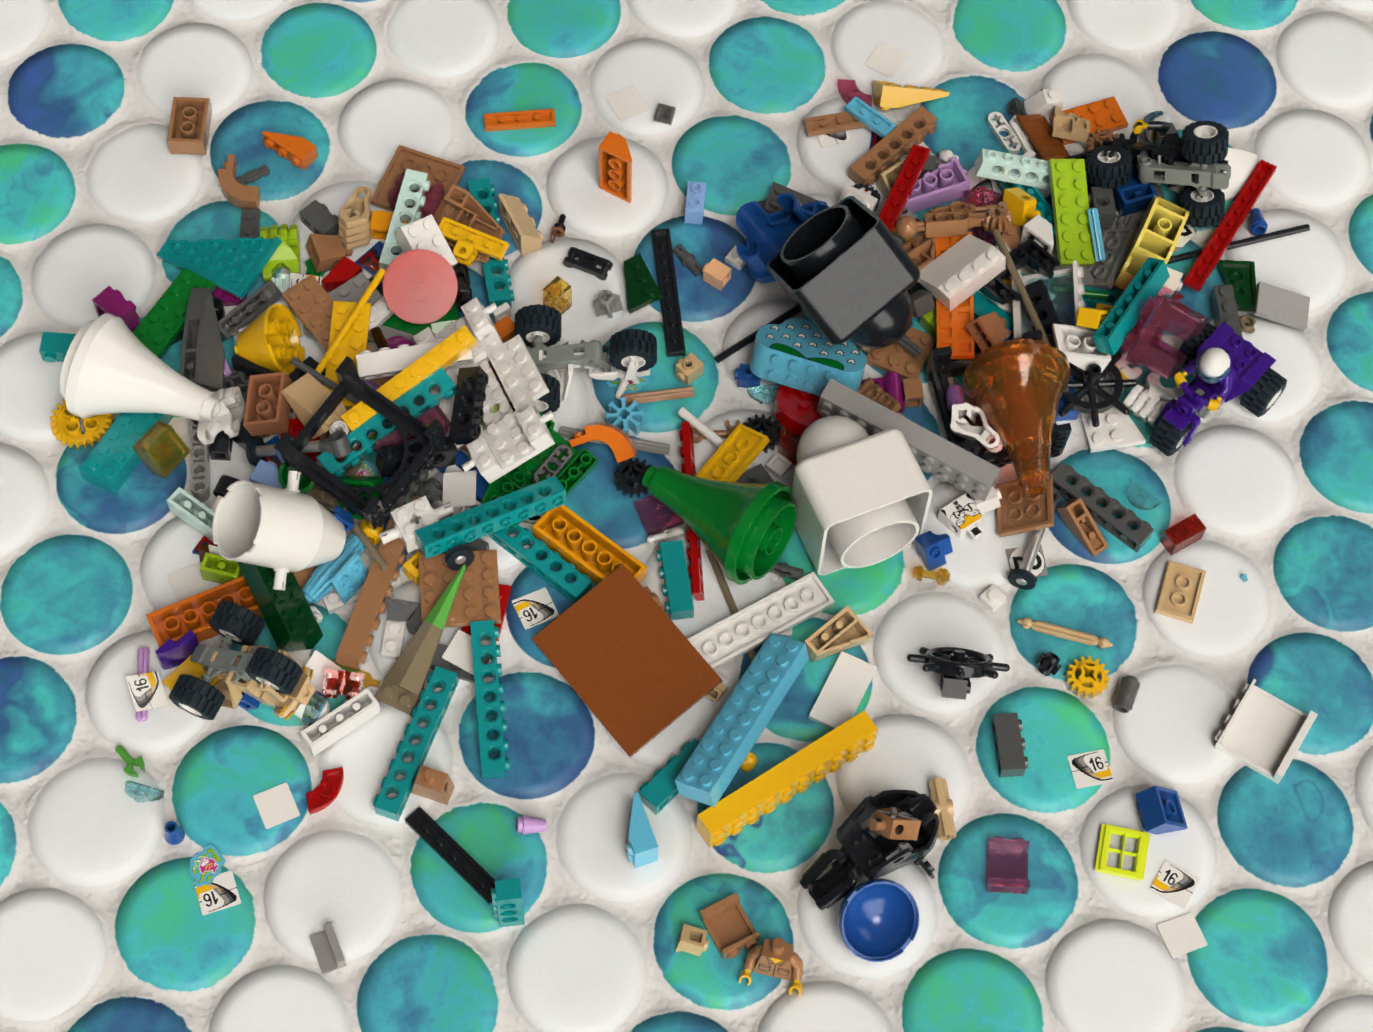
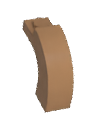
M228 154L227 161H224L223 169L218 168V178L224 197L237 208L259 209L261 200L259 186H247L235 180L237 171L236 156Z

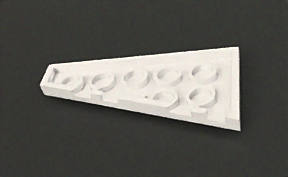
M1072 376L1073 381H1079L1074 376ZM1102 388L1110 395L1113 394L1110 388ZM1096 394L1097 402L1104 401L1102 397ZM1085 395L1081 400L1089 402L1088 395ZM1114 406L1110 410L1098 414L1100 422L1098 427L1092 426L1091 414L1079 412L1090 453L1146 443V439L1129 415H1124Z

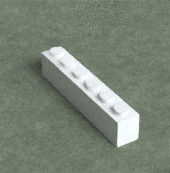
M446 338L436 339L432 343L421 341L414 346L403 344L399 345L396 349L384 347L380 348L377 352H371L370 350L362 351L359 355H356L359 378L361 380H372L396 376ZM472 350L449 367L474 363Z

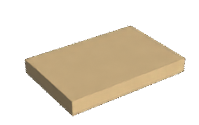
M1168 561L1155 613L1192 624L1206 571Z

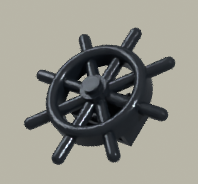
M921 647L919 649L921 655H907L909 662L924 663L922 666L924 672L933 671L941 674L940 691L941 696L944 698L966 700V694H970L971 690L970 678L987 676L996 679L998 677L997 671L1007 672L1010 669L1008 664L992 662L994 658L992 654H983L978 651L957 647H938L932 649Z

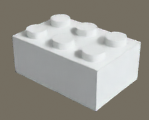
M432 214L401 227L394 235L404 253L416 249L430 250L444 257L452 268L458 263Z

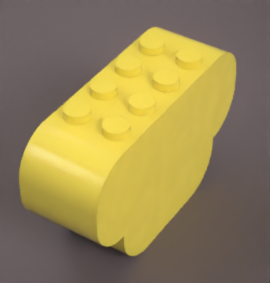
M1154 195L1143 215L1142 222L1138 225L1135 238L1113 286L1125 291L1148 257L1164 260L1167 265L1190 212Z

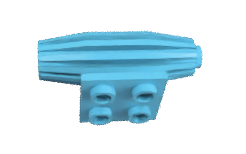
M351 534L346 538L343 551L337 559L318 565L302 588L308 604H316L334 589L342 603L346 604L365 583L368 570L360 556L366 547L357 535Z

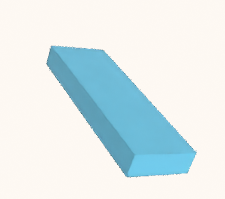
M857 96L844 106V111L882 138L896 128L893 122Z

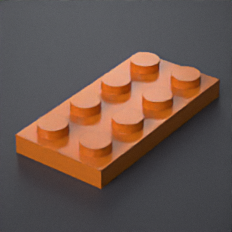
M1114 96L1061 111L1065 114L1072 112L1078 117L1090 121L1088 137H1090L1091 132L1096 134L1097 129L1103 132L1104 128H1106L1107 132H1110V130L1114 132L1128 126V122ZM1050 114L1049 116L1051 124L1053 121V114ZM1059 138L1063 145L1078 142Z

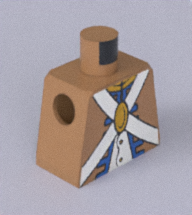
M896 807L876 809L873 818L869 820L871 831H875L893 840H917L921 820Z

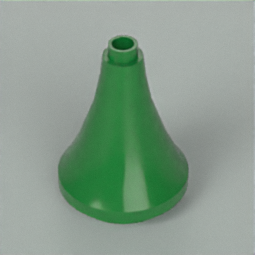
M655 465L647 469L642 480V485L649 488V494L665 504L684 520L709 548L722 567L727 579L738 585L746 584L752 579H761L774 567L783 554L796 524L797 506L792 503V490L780 482L737 483L711 480L682 473L666 466L658 468Z

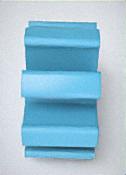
M620 398V408L614 402L608 405V412L605 413V423L619 427L628 436L629 429L635 435H638L640 433V424L643 425V410L638 411V402L635 400L627 408L626 398Z

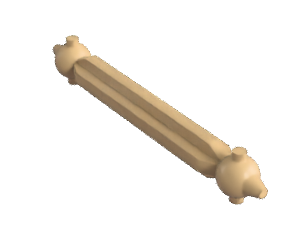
M1028 617L1017 620L1024 629L1032 628L1036 632L1082 644L1098 645L1101 649L1113 647V644L1105 637L1098 638L1093 634L1039 620L1032 621Z

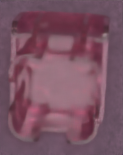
M1163 285L1154 298L1150 296L1145 302L1139 314L1141 318L1128 333L1120 347L1128 353L1126 357L1127 362L1136 367L1142 365L1168 380L1170 376L1175 377L1187 356L1180 350L1160 340L1165 330L1183 340H1188L1191 335L1199 336L1208 318L1182 304L1184 296Z

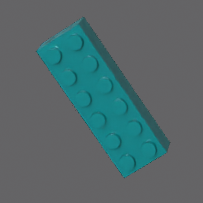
M120 413L79 467L82 478L115 496L174 416L159 413Z

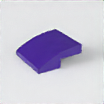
M189 630L176 643L168 639L155 651L163 670L181 665L193 654L195 648L199 645L196 634Z

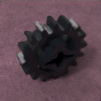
M755 414L754 419L748 417V423L743 422V425L757 432L762 430V434L768 436L770 442L763 449L765 453L768 452V448L773 451L775 445H779V439H781L782 435L780 433L781 426H777V420L772 422V416H769L767 419L765 414H762L761 418Z
M630 458L628 463L622 461V467L617 465L616 472H614V484L617 485V490L621 491L623 489L624 496L630 493V498L634 494H637L639 498L642 492L647 495V489L649 488L642 485V480L645 472L652 465L646 466V460L639 462V458H636L635 461H632Z

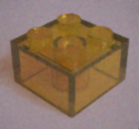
M157 421L132 447L152 474L166 478L190 453V450L172 426Z

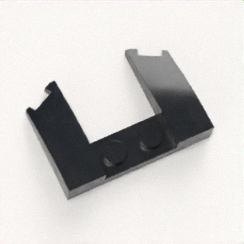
M1031 238L1010 252L1017 270L1027 264L1050 279L1054 276L1053 270L1055 267L1060 265V261ZM1007 265L1003 272L979 289L985 296L1001 305L1013 300H1022L1021 295L1003 281L1011 275Z

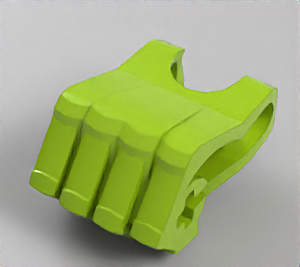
M281 224L280 229H278V225H270V229L268 226L261 227L260 237L264 239L278 237L282 241L262 270L265 283L274 277V273L280 268L288 269L290 273L301 274L298 225L293 224L288 228V224Z

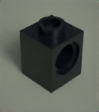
M224 431L219 432L215 437L214 443L209 446L211 460L231 461L233 440Z

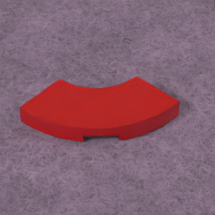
M343 767L324 770L319 786L313 791L306 793L310 814L325 809L337 798L344 780Z

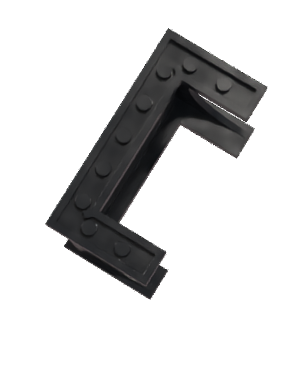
M1041 330L1023 333L1018 348H1024L1025 352H1027V363H1025V367H1019L1032 410V422L1039 419L1042 423L1043 437L1038 438L1041 443L1032 444L1023 436L1014 443L1004 445L1002 450L997 453L984 454L987 449L978 443V440L971 441L953 433L950 428L952 413L947 410L945 395L947 388L950 386L948 378L999 368H993V355L949 363L952 354L950 346L932 349L925 373L926 381H931L948 441L999 468L1011 463L1021 464L1027 460L1038 461L1048 456L1054 458L1063 453L1072 429L1070 423L1056 424L1050 412L1044 389L1042 388L1035 363V357L1043 337ZM979 448H980V449H981V453H980L979 455H977L978 450H979Z
M347 356L335 370L339 380L338 386L295 439L286 432L274 446V449L285 467L291 466L296 471L301 472L303 476L366 520L368 527L375 530L384 524L385 516L389 511L393 512L400 497H404L409 492L411 483L413 481L416 482L420 478L422 469L431 464L434 459L433 455L443 449L446 439L441 422L434 419L431 424H427L410 415L361 380L354 361ZM348 392L390 421L398 429L403 439L404 455L399 469L389 480L374 487L359 488L348 485L301 452ZM410 434L413 439L407 440V435ZM412 444H420L423 447L417 453L409 451V447ZM409 457L415 458V459L411 460V464H409V463L407 462V460L409 459ZM398 474H403L400 478L397 477ZM391 487V490H388L386 495L384 489ZM373 492H380L382 500L375 496L371 499ZM362 493H367V502L364 500L365 497L360 496Z

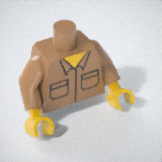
M775 938L774 940L764 939L761 945H757L749 950L744 964L745 970L739 973V983H741L742 978L746 977L748 978L747 986H749L752 976L750 972L753 970V973L789 981L793 979L794 982L789 988V994L792 995L793 988H796L799 991L798 996L801 995L803 985L800 983V980H802L803 961L794 952V945L785 943L781 938Z

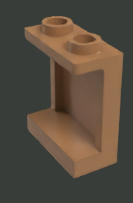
M737 893L700 911L699 918L723 960L726 958L732 959L740 954L739 951L745 948L748 950L752 949L758 944L760 934L755 931L745 914Z

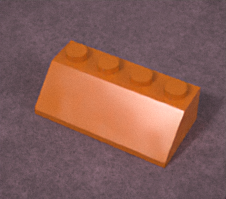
M610 131L599 145V188L631 203L632 158L626 139L620 134Z

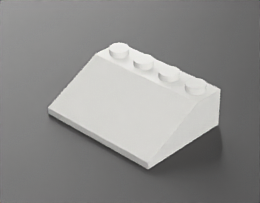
M968 234L920 270L918 282L951 311L1006 269V257L993 245Z

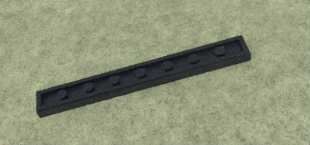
M670 229L651 230L658 289L663 297L660 299L667 357L686 356Z

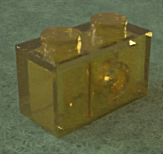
M559 276L542 289L543 305L555 308L561 315L572 306L571 286Z

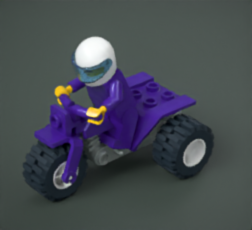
M1205 320L1189 333L1178 350L1177 358L1184 362L1186 366L1182 369V373L1179 372L1175 375L1174 380L1178 388H1181L1185 394L1179 396L1177 400L1171 399L1165 404L1162 412L1154 422L1156 427L1150 436L1149 443L1166 456L1173 455L1182 445L1186 447L1192 441V437L1201 423L1200 418L1204 419L1210 410L1216 411L1220 409L1223 403L1241 394L1240 405L1255 416L1260 417L1281 396L1286 387L1287 379L1270 368L1276 362L1273 357L1266 352L1262 353L1251 342L1236 334L1234 329L1223 322L1218 328H1215ZM1196 371L1193 380L1187 384L1185 376H1189Z

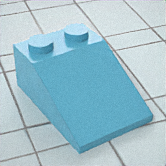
M638 792L634 793L628 844H626L627 859L629 863L633 862L635 868L658 861V844Z

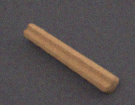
M693 386L622 394L621 398H626V405H631L633 400L640 404L694 397Z

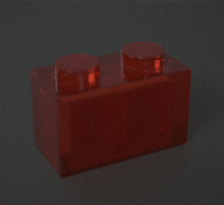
M1193 514L1166 529L1160 542L1172 556L1202 539L1206 527L1198 516Z

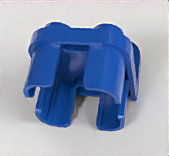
M782 193L777 195V202L783 208L781 211L767 214L756 201L746 203L738 210L736 225L746 237V247L742 243L737 244V254L746 263L747 270L755 281L759 283L776 281L766 269L768 262L782 250L785 242L798 227L815 214L829 208L826 202L815 201L801 205L793 194Z

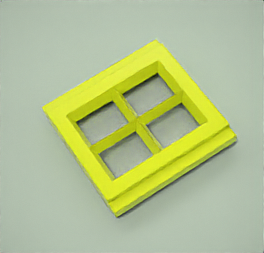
M1102 824L1094 870L1143 881L1150 834Z

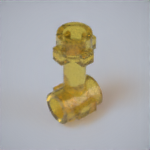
M920 565L914 568L913 578H917L919 581L923 577L935 579L939 585H945L950 580L949 571L945 568L939 569L938 572L924 570V566Z

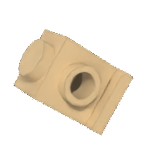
M683 924L675 952L683 951L700 956L702 951L706 952L709 940L706 939L708 931Z

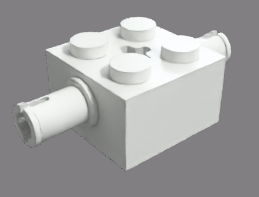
M423 496L390 512L394 527L378 533L383 545L397 538L401 539L409 553L418 549L415 530L438 522L440 519L455 512L450 502L434 509L431 507L426 496Z

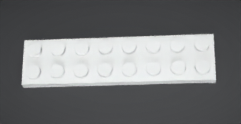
M812 572L688 638V640L712 669L715 670L763 644L770 633L780 635L834 605L835 601L816 574Z

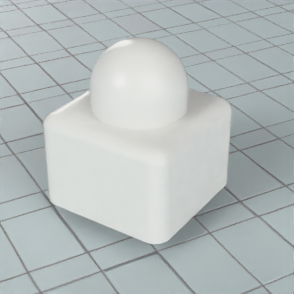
M838 415L822 417L805 429L797 445L798 464L794 471L792 503L797 506L795 528L818 575H827L844 568H863L877 564L899 553L909 544L914 543V539L917 536L923 534L933 491L901 430L890 428L869 436L867 431L858 422Z

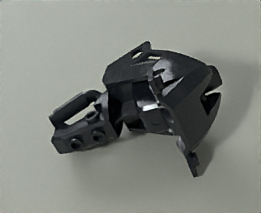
M886 790L874 797L871 795L866 797L837 829L836 838L843 845L840 850L830 849L822 853L802 875V879L799 881L804 889L809 888V894L814 899L815 904L823 911L844 898L864 875L869 880L877 879L914 863V865H921L932 879L935 878L932 873L935 869L928 861L923 862L922 860L931 851L937 840L939 818L936 813L933 814L937 810L936 805L926 794H919L912 790ZM896 807L921 820L917 840L888 839L875 831H871L869 826L862 829L860 825L876 809ZM909 843L914 850L905 849L902 851L899 845ZM837 859L831 864L833 868H831L822 878L816 880L821 875V873L830 865L832 860Z

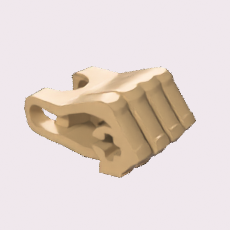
M357 186L352 196L340 209L338 233L341 243L347 250L367 246L370 243L372 209L369 208L371 189L366 186ZM361 193L366 194L363 199L359 198L358 195Z

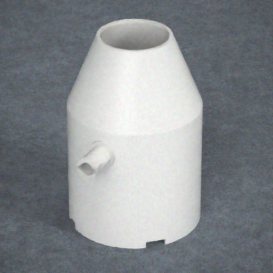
M288 471L287 488L284 489L245 480L234 482L227 488L229 491L225 497H220L213 516L212 536L214 544H217L220 550L218 553L227 560L274 569L275 577L272 588L274 590L285 591L287 573L297 572L337 559L343 551L346 541V531L343 523L312 496L300 493L298 488L301 472Z

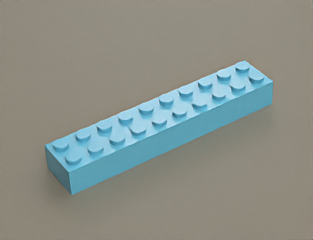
M770 633L675 779L680 796L712 807L716 806L808 661L809 656L805 643Z

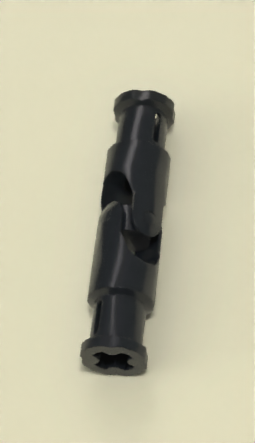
M457 263L453 267L458 282L457 308L463 312L461 306L471 301L472 289L470 288V275L467 266Z

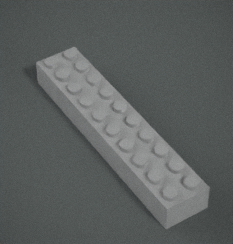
M830 379L820 396L817 412L822 417L838 415L853 419L867 431L869 436L890 428L901 430L921 470L936 475L941 481L953 484L960 491L970 493L973 498L985 501L994 486L1001 468L834 379Z

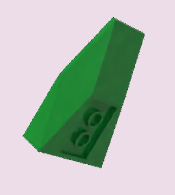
M549 420L545 424L555 444L490 483L481 504L532 485V477L559 445H567L571 448L570 443L553 430L555 425L553 421ZM572 447L570 460L556 475L566 489V496L596 468L599 459L585 448L580 452L575 447ZM560 453L557 459L560 461L565 453ZM548 463V464H547V467H548L551 471L557 470V467H556L555 464H553V463ZM544 473L538 481L544 480L547 475Z

